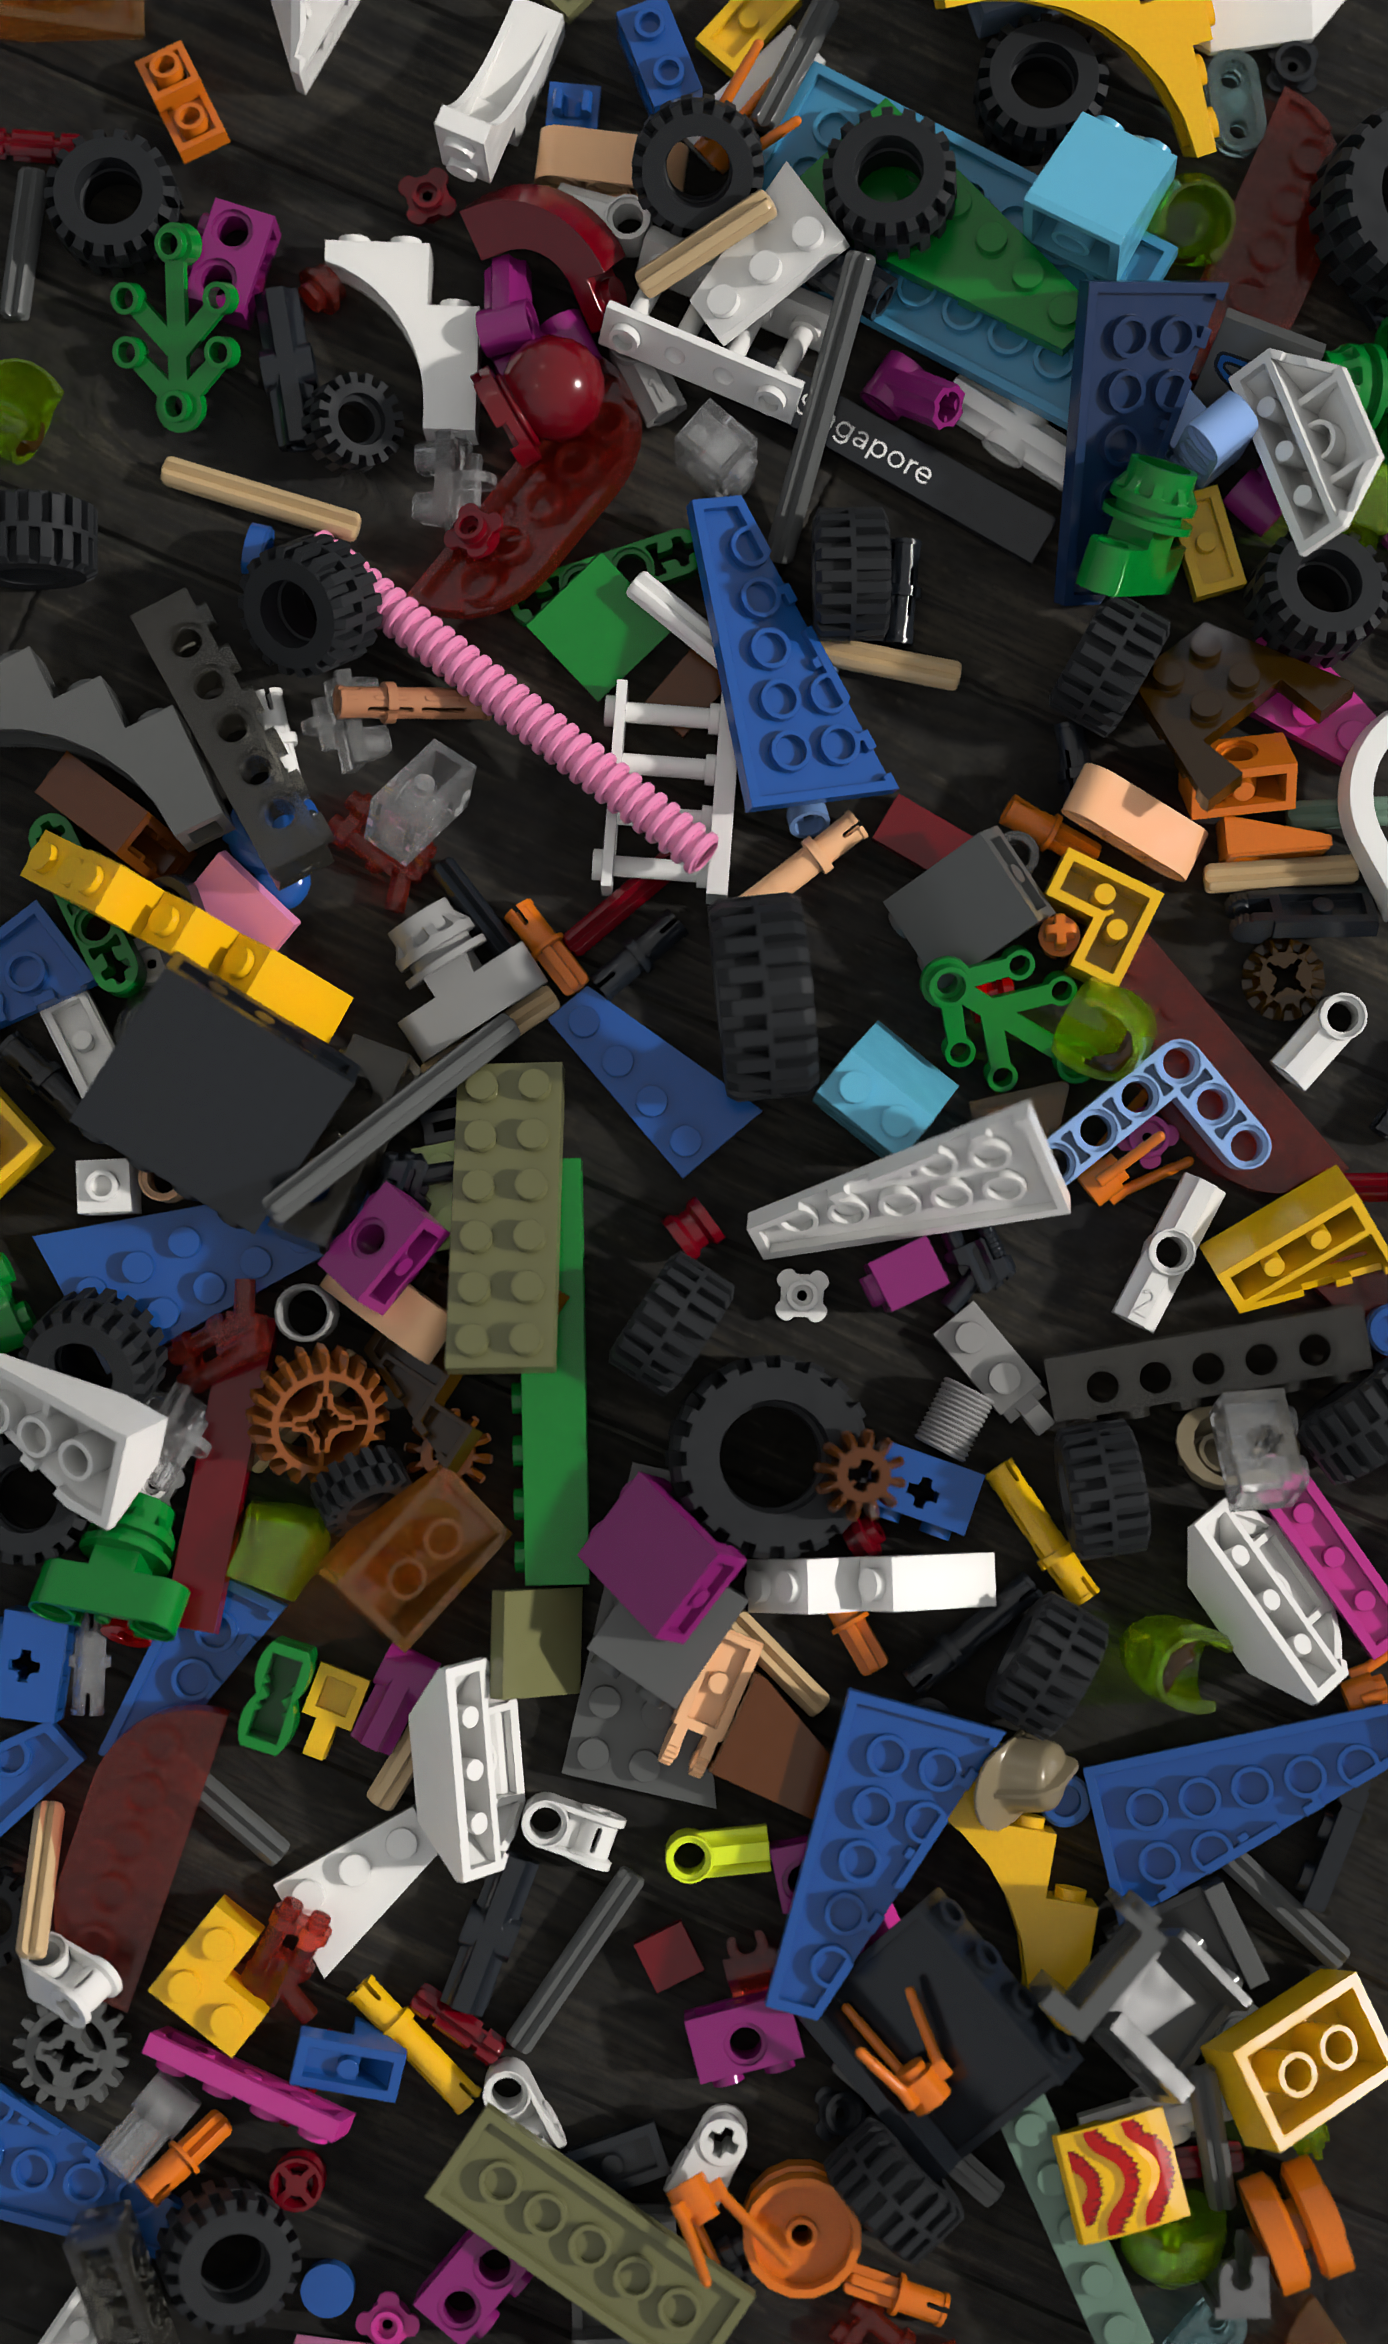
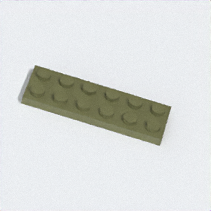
M563 1062L485 1064L457 1086L445 1369L448 1374L556 1373L565 1067Z
M489 2102L425 2195V2198L631 2344H724L756 2297L755 2289L704 2253L712 2283L709 2287H703L684 2239Z

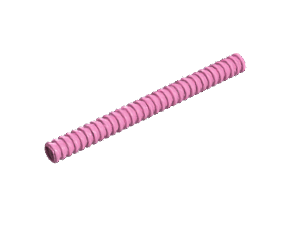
M322 530L314 534L315 536L320 534L332 535L328 530ZM350 549V553H351V554H355V553H356V552H354L352 549ZM365 562L363 566L366 571H373L377 582L373 583L374 590L377 593H381L382 605L377 606V612L383 615L382 623L377 629L383 628L385 636L395 638V642L399 647H408V653L413 658L420 657L421 664L425 667H432V671L436 676H445L446 684L450 687L457 686V691L460 695H470V702L474 706L482 705L483 713L487 716L494 715V720L500 726L507 724V731L511 735L519 734V740L524 745L532 744L531 749L537 755L544 753V759L548 764L557 763V770L562 775L570 773L569 779L572 783H582V790L586 794L595 793L594 798L599 804L608 803V811L612 814L619 812L620 820L625 824L632 822V828L637 834L645 832L647 842L650 844L659 843V851L663 854L670 852V858L675 864L683 862V868L688 874L698 872L707 864L718 847L719 837L714 832L705 833L706 827L701 822L694 824L693 816L688 812L681 814V808L676 802L668 804V797L663 792L655 794L653 784L650 782L643 784V778L637 772L630 774V768L626 763L617 764V757L612 752L604 754L605 748L600 743L591 744L592 738L589 734H579L580 729L575 723L566 724L567 718L562 713L554 715L552 705L549 703L542 705V699L539 695H529L530 690L525 684L517 685L516 677L512 674L504 675L505 670L499 664L492 666V659L488 655L480 656V650L475 645L467 646L468 641L462 635L455 636V631L452 627L443 626V621L438 616L431 617L429 609L425 606L418 607L419 603L415 598H406V592L401 587L394 588L392 580L382 578L379 570L370 568L369 563Z

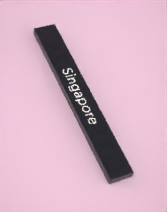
M704 322L697 337L723 347L706 322ZM753 345L750 346L745 356L773 369L778 362V359ZM796 371L794 377L804 381L805 384L791 424L751 408L796 435L812 381L811 378L799 371ZM838 396L824 451L1024 565L1031 567L1055 526L1057 518L843 396Z

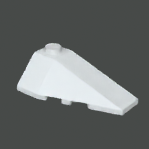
M0 1353V1434L4 1433L23 1452L20 1461L31 1472L39 1469L57 1487L53 1495L65 1507L107 1531L114 1528L159 1463L168 1417L128 1395Z

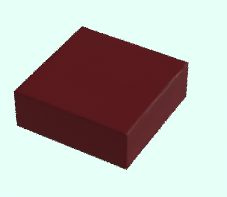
M682 1919L634 1941L636 1952L656 1993L705 1970V1966Z

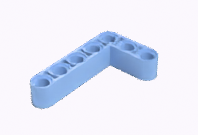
M1190 389L1164 459L1196 472L1198 478L1194 491L1203 489L1241 458L1258 429L1257 417L1247 402L1234 391H1227L1206 408Z
M1174 1039L1156 1048L1049 1135L1046 1140L1050 1149L1059 1151L1066 1159L1067 1167L1062 1177L1067 1186L1170 1101L1174 1103L1220 1161L1228 1168L1248 1170L1255 1169L1264 1164L1269 1158L1272 1149L1271 1138L1266 1129L1202 1051L1191 1041ZM1169 1050H1179L1187 1056L1189 1070L1184 1078H1173L1164 1070L1163 1059ZM1129 1083L1140 1084L1148 1093V1104L1141 1112L1129 1111L1122 1102V1091ZM1210 1090L1215 1092L1223 1102L1222 1113L1215 1120L1205 1119L1197 1109V1100L1203 1091ZM1089 1116L1100 1118L1107 1126L1108 1134L1106 1140L1099 1146L1088 1145L1080 1135L1081 1124ZM1240 1131L1249 1133L1256 1141L1257 1149L1255 1155L1246 1162L1236 1158L1231 1150L1232 1139Z

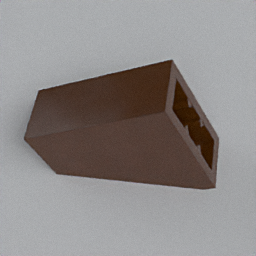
M68 751L50 769L46 778L35 790L36 794L149 882L167 874L177 873L182 875L198 855L194 850L188 852L173 835L172 831L152 814Z
M753 1670L722 1743L718 1742L707 1769L718 1777L813 1820L830 1754L770 1682L759 1672Z

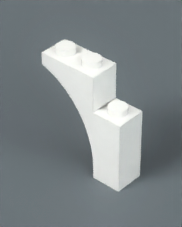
M530 0L512 1L498 35L476 76L455 102L450 105L441 106L435 120L434 127L442 164L446 165V169L452 175L468 182H474L478 178L491 183L507 144L510 143L518 147L565 37L563 14Z
M345 234L340 236L339 240H325V263L330 278L353 287L378 304L396 323L411 346L421 372L423 386V432L426 442L478 445L480 398L474 389V383L470 376L481 369L482 346L479 341L475 318L476 312L480 310V306H471L470 302L461 299H445L440 302V305H432L434 259L430 243H422L416 237L396 236L391 238V242L370 241L368 237L363 235Z
M960 1552L886 1556L776 1558L768 1560L747 1559V1576L744 1588L749 1601L748 1613L900 1612L996 1606L994 1552Z

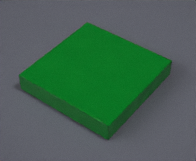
M601 551L525 624L598 702L617 684V679L624 678L671 632L627 596L626 591L631 583Z

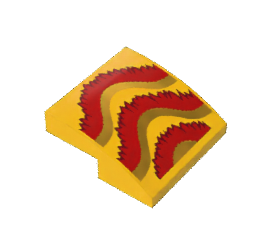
M1150 2105L1107 2121L1094 2120L1051 2135L1078 2245H1088L1122 2237L1191 2215L1163 2106Z

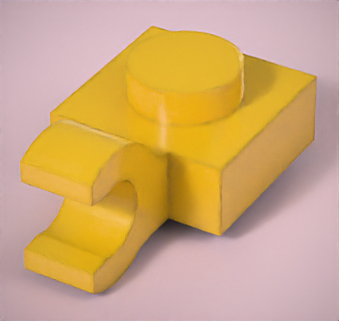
M324 1661L320 1663L302 1709V1713L316 1718L304 1746L303 1754L321 1761L327 1758L337 1727L348 1731L353 1730L373 1680Z

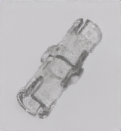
M85 1613L80 1627L75 1626V1654L69 1655V1666L74 1667L71 1715L84 1716L86 1712V1693L90 1694V1716L105 1715V1668L111 1667V1655L106 1654L107 1637L100 1632L102 1624L94 1619V1628H90V1613Z

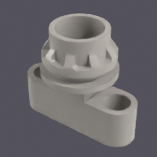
M446 897L420 910L388 933L389 938L396 947V966L401 973L411 970L414 975L405 982L409 990L426 982L435 998L397 1023L423 1063L548 982L523 941L509 948L485 965H482L474 950L487 941L486 937L481 933L472 938L469 931L475 927L470 917L455 911Z

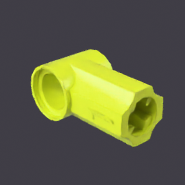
M764 1823L705 1830L686 1827L677 1830L666 1843L665 1860L668 1871L674 1879L688 1884L700 1882L704 1878L771 1872L767 1825ZM695 1843L702 1848L704 1858L700 1864L692 1868H685L675 1861L674 1854L682 1844Z

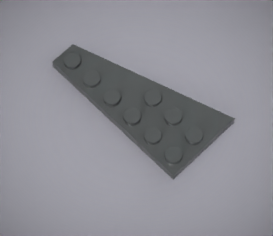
M632 1462L628 1482L634 1479L639 1472L661 1477L669 1482L671 1481L669 1469ZM605 1585L593 1636L618 1602V1599ZM589 1651L562 1774L717 1809L714 1775L707 1768L701 1779L688 1774L690 1758L703 1735L688 1729L682 1741L679 1754L671 1765L667 1766L658 1762V1755L665 1736L673 1724L671 1717L675 1708L667 1703L664 1704L662 1709L653 1706L635 1692L639 1685L637 1682L622 1672L617 1679L609 1676L591 1662L595 1654Z

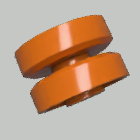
M1307 2153L1281 2164L1279 2176L1286 2196L1284 2201L1272 2179L1263 2171L1236 2181L1238 2192L1253 2233L1269 2257V2271L1283 2298L1305 2290L1310 2286L1311 2273L1304 2254L1306 2250H1308L1320 2274L1328 2280L1355 2270L1353 2256L1345 2236V2228L1336 2204Z
M787 2159L767 2168L751 2184L742 2207L780 2245V2248L792 2259L793 2263L790 2268H785L742 2225L743 2248L752 2272L770 2290L789 2298H816L835 2290L853 2272L861 2252L860 2221L833 2188L828 2179L824 2164L812 2159ZM804 2224L807 2225V2230L796 2232L795 2227Z

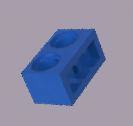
M646 0L616 12L617 38L648 116L656 114L660 110V106L671 100L673 103L680 100L681 95L692 94L693 97H703V88L667 0Z

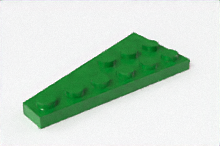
M887 98L871 111L872 117L882 115L881 107L893 106V115H902V113ZM828 151L799 177L826 213L827 207L825 205L822 182V166L824 158H829ZM888 166L868 175L862 182L860 189L873 200L896 202L912 194L921 181L914 173L905 168ZM957 168L955 212L952 220L946 219V231L940 239L931 234V247L923 252H920L917 246L910 248V258L899 260L898 252H888L887 261L877 260L875 250H868L867 254L875 257L876 264L932 292L935 289L957 300L958 305L974 313L979 311L1005 324L1007 330L1061 357L1074 347L1078 289ZM852 240L849 242V245L851 248L855 249L854 240Z

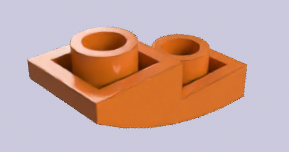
M181 40L135 61L136 67L184 164L230 143L227 132Z

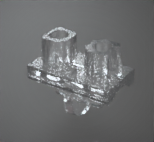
M451 428L438 429L436 440L416 444L414 450L416 472L424 477L434 476V491L415 492V495L412 497V517L423 525L441 527L446 531L454 527L455 521L459 517L458 511L463 505L474 503L480 508L481 492H489L497 488V476L493 473L482 471L483 455L472 453L473 443L456 437L455 431Z
M347 668L333 672L334 678L323 684L326 698L320 697L311 700L314 717L301 722L303 735L319 737L322 752L337 749L342 774L356 773L367 762L385 757L392 751L389 729L386 725L363 728L361 718L336 719L333 711V692L336 685L379 687L376 677H352L351 669Z
M177 1382L174 1383L169 1393L154 1392L146 1404L149 1408L168 1417L159 1463L147 1480L156 1490L167 1493L179 1471L184 1469L190 1456L206 1459L212 1450L211 1444L202 1437L209 1424L205 1420L207 1406L194 1397L192 1390L187 1385Z

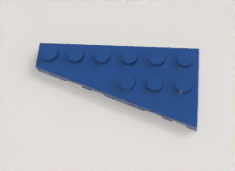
M742 495L691 500L686 506L745 812L880 796L896 792L900 788L891 772L886 774L873 750L877 747L868 729L863 731L849 705L851 697L812 625L807 627L795 605L798 599L789 582L783 583L769 557L772 551Z
M362 1177L338 1180L282 1224H277L267 1215L255 1234L244 1228L236 1229L229 1226L219 1218L217 1211L207 1205H201L32 1237L64 1296L73 1291L79 1294L84 1288L95 1287L98 1294L105 1288L117 1290V1298L122 1300L129 1295L137 1300L135 1308L141 1313L147 1308L154 1316L150 1324L153 1328L161 1327L164 1338L159 1343V1346H164L321 1260L328 1252L332 1241L343 1233L361 1212L371 1194ZM93 1349L106 1374L111 1375V1368L106 1359Z
M1388 1702L1083 1766L1110 1888L1113 1887L1122 1896L1130 1888L1147 1904L1153 1907L1174 1896L1178 1891L1205 1875L1213 1873L1279 1834L1283 1829L1305 1816L1313 1814L1349 1790L1357 1788L1387 1770ZM1115 1908L1120 1926L1126 1918Z

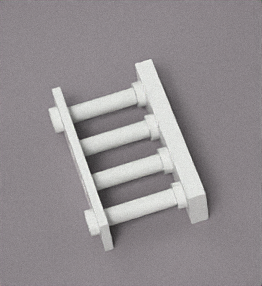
M651 224L644 237L637 270L685 238L670 234L669 231ZM720 255L668 289L691 298ZM798 287L730 341L727 347L724 348L697 337L705 321L692 303L689 305L678 328L649 316L660 294L654 298H648L639 289L630 307L612 300L608 302L598 344L788 424H791L794 419L805 384L804 381L795 378L794 375L808 348L820 352L833 304L831 299ZM760 327L789 339L774 369L745 357Z
M617 679L616 696L606 695L604 726L613 727L611 752L617 757V764L626 763L630 768V774L637 772L645 776L704 780V785L714 786L713 806L703 805L702 810L680 809V813H690L693 816L694 824L701 822L706 827L705 833L714 832L718 835L719 840L718 847L711 859L702 869L692 874H688L684 870L683 862L675 864L671 859L616 855L618 825L633 826V823H623L620 820L619 812L612 814L607 809L604 849L594 848L592 880L601 881L602 896L612 895L614 876L696 882V888L707 889L706 904H712L717 899L727 898L737 766L723 694H721V703H710V708L628 702V680ZM626 723L708 729V734L718 735L717 754H706V759L624 753Z

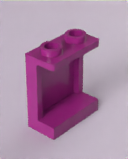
M639 1472L634 1479L622 1488L618 1501L606 1517L593 1527L588 1536V1541L577 1556L654 1638L684 1644L747 1562V1559L734 1546L716 1542L670 1495L673 1489L667 1479Z

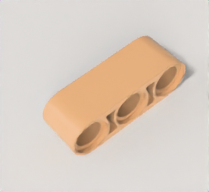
M566 125L545 126L540 132L534 182L537 185H544L558 189L560 183H565L613 197L623 194L638 196L632 182V159L638 134ZM678 142L671 149L666 166L670 181L677 189L684 192L689 148L684 143Z
M1092 763L1084 764L1061 810L1062 814L1071 821L1150 869L1180 882L1187 880L1209 836V833L1204 828L1112 771Z
M328 1273L319 1285L398 1346L428 1365L446 1341L447 1310L411 1284L405 1288L383 1316L357 1302Z

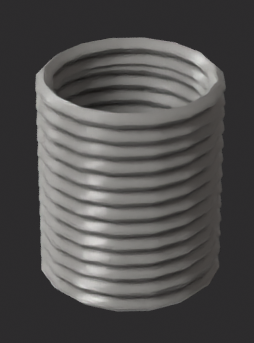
M306 1283L293 1285L284 1290L277 1299L274 1309L275 1322L280 1331L288 1338L300 1342L320 1341L329 1336L336 1328L340 1316L339 1305L335 1297L320 1286ZM306 1290H312L319 1294L327 1307L325 1324L318 1332L310 1336L301 1335L294 1330L288 1319L290 1302L297 1294Z
M949 1377L943 1378L944 1382L940 1384L941 1388L938 1389V1393H935L934 1402L931 1403V1407H928L927 1416L923 1417L922 1425L918 1426V1433L914 1435L920 1441L964 1462L966 1461L965 1457H968V1452L971 1451L972 1442H975V1437H978L977 1433L981 1432L982 1423H985V1418H988L987 1414L992 1409L991 1405H995V1403L983 1394Z

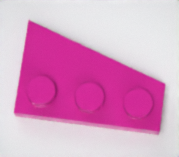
M1262 637L1255 640L1256 643L1263 646L1267 644ZM1320 663L1316 666L1317 668H1320L1322 670L1339 676L1332 669V667L1324 669ZM1354 691L1352 699L1320 724L1280 693L1275 694L1249 715L1275 731L1283 732L1286 737L1340 767L1343 766L1346 756L1359 734L1377 717Z

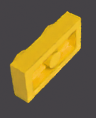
M730 0L695 38V47L732 79L756 39H762L764 48L802 6V0Z
M1218 485L1194 491L1198 505L1195 517L1183 519L1192 525L1191 535L1189 537H1174L1176 542L1186 547L1182 565L1194 602L1243 589L1247 584Z

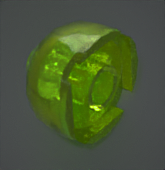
M1185 2187V2195L1191 2215L1157 2227L1119 2237L1121 2249L1127 2263L1136 2273L1160 2288L1173 2290L1199 2283L1212 2274L1222 2257L1227 2240L1226 2212L1224 2209L1220 2212L1212 2211L1208 2206L1206 2195L1198 2190Z

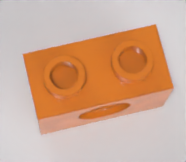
M1283 732L1218 739L1210 745L1243 772L1241 786L1208 812L1203 810L1195 799L1196 791L1189 779H1183L1179 773L1178 789L1191 820L1296 809L1298 762Z

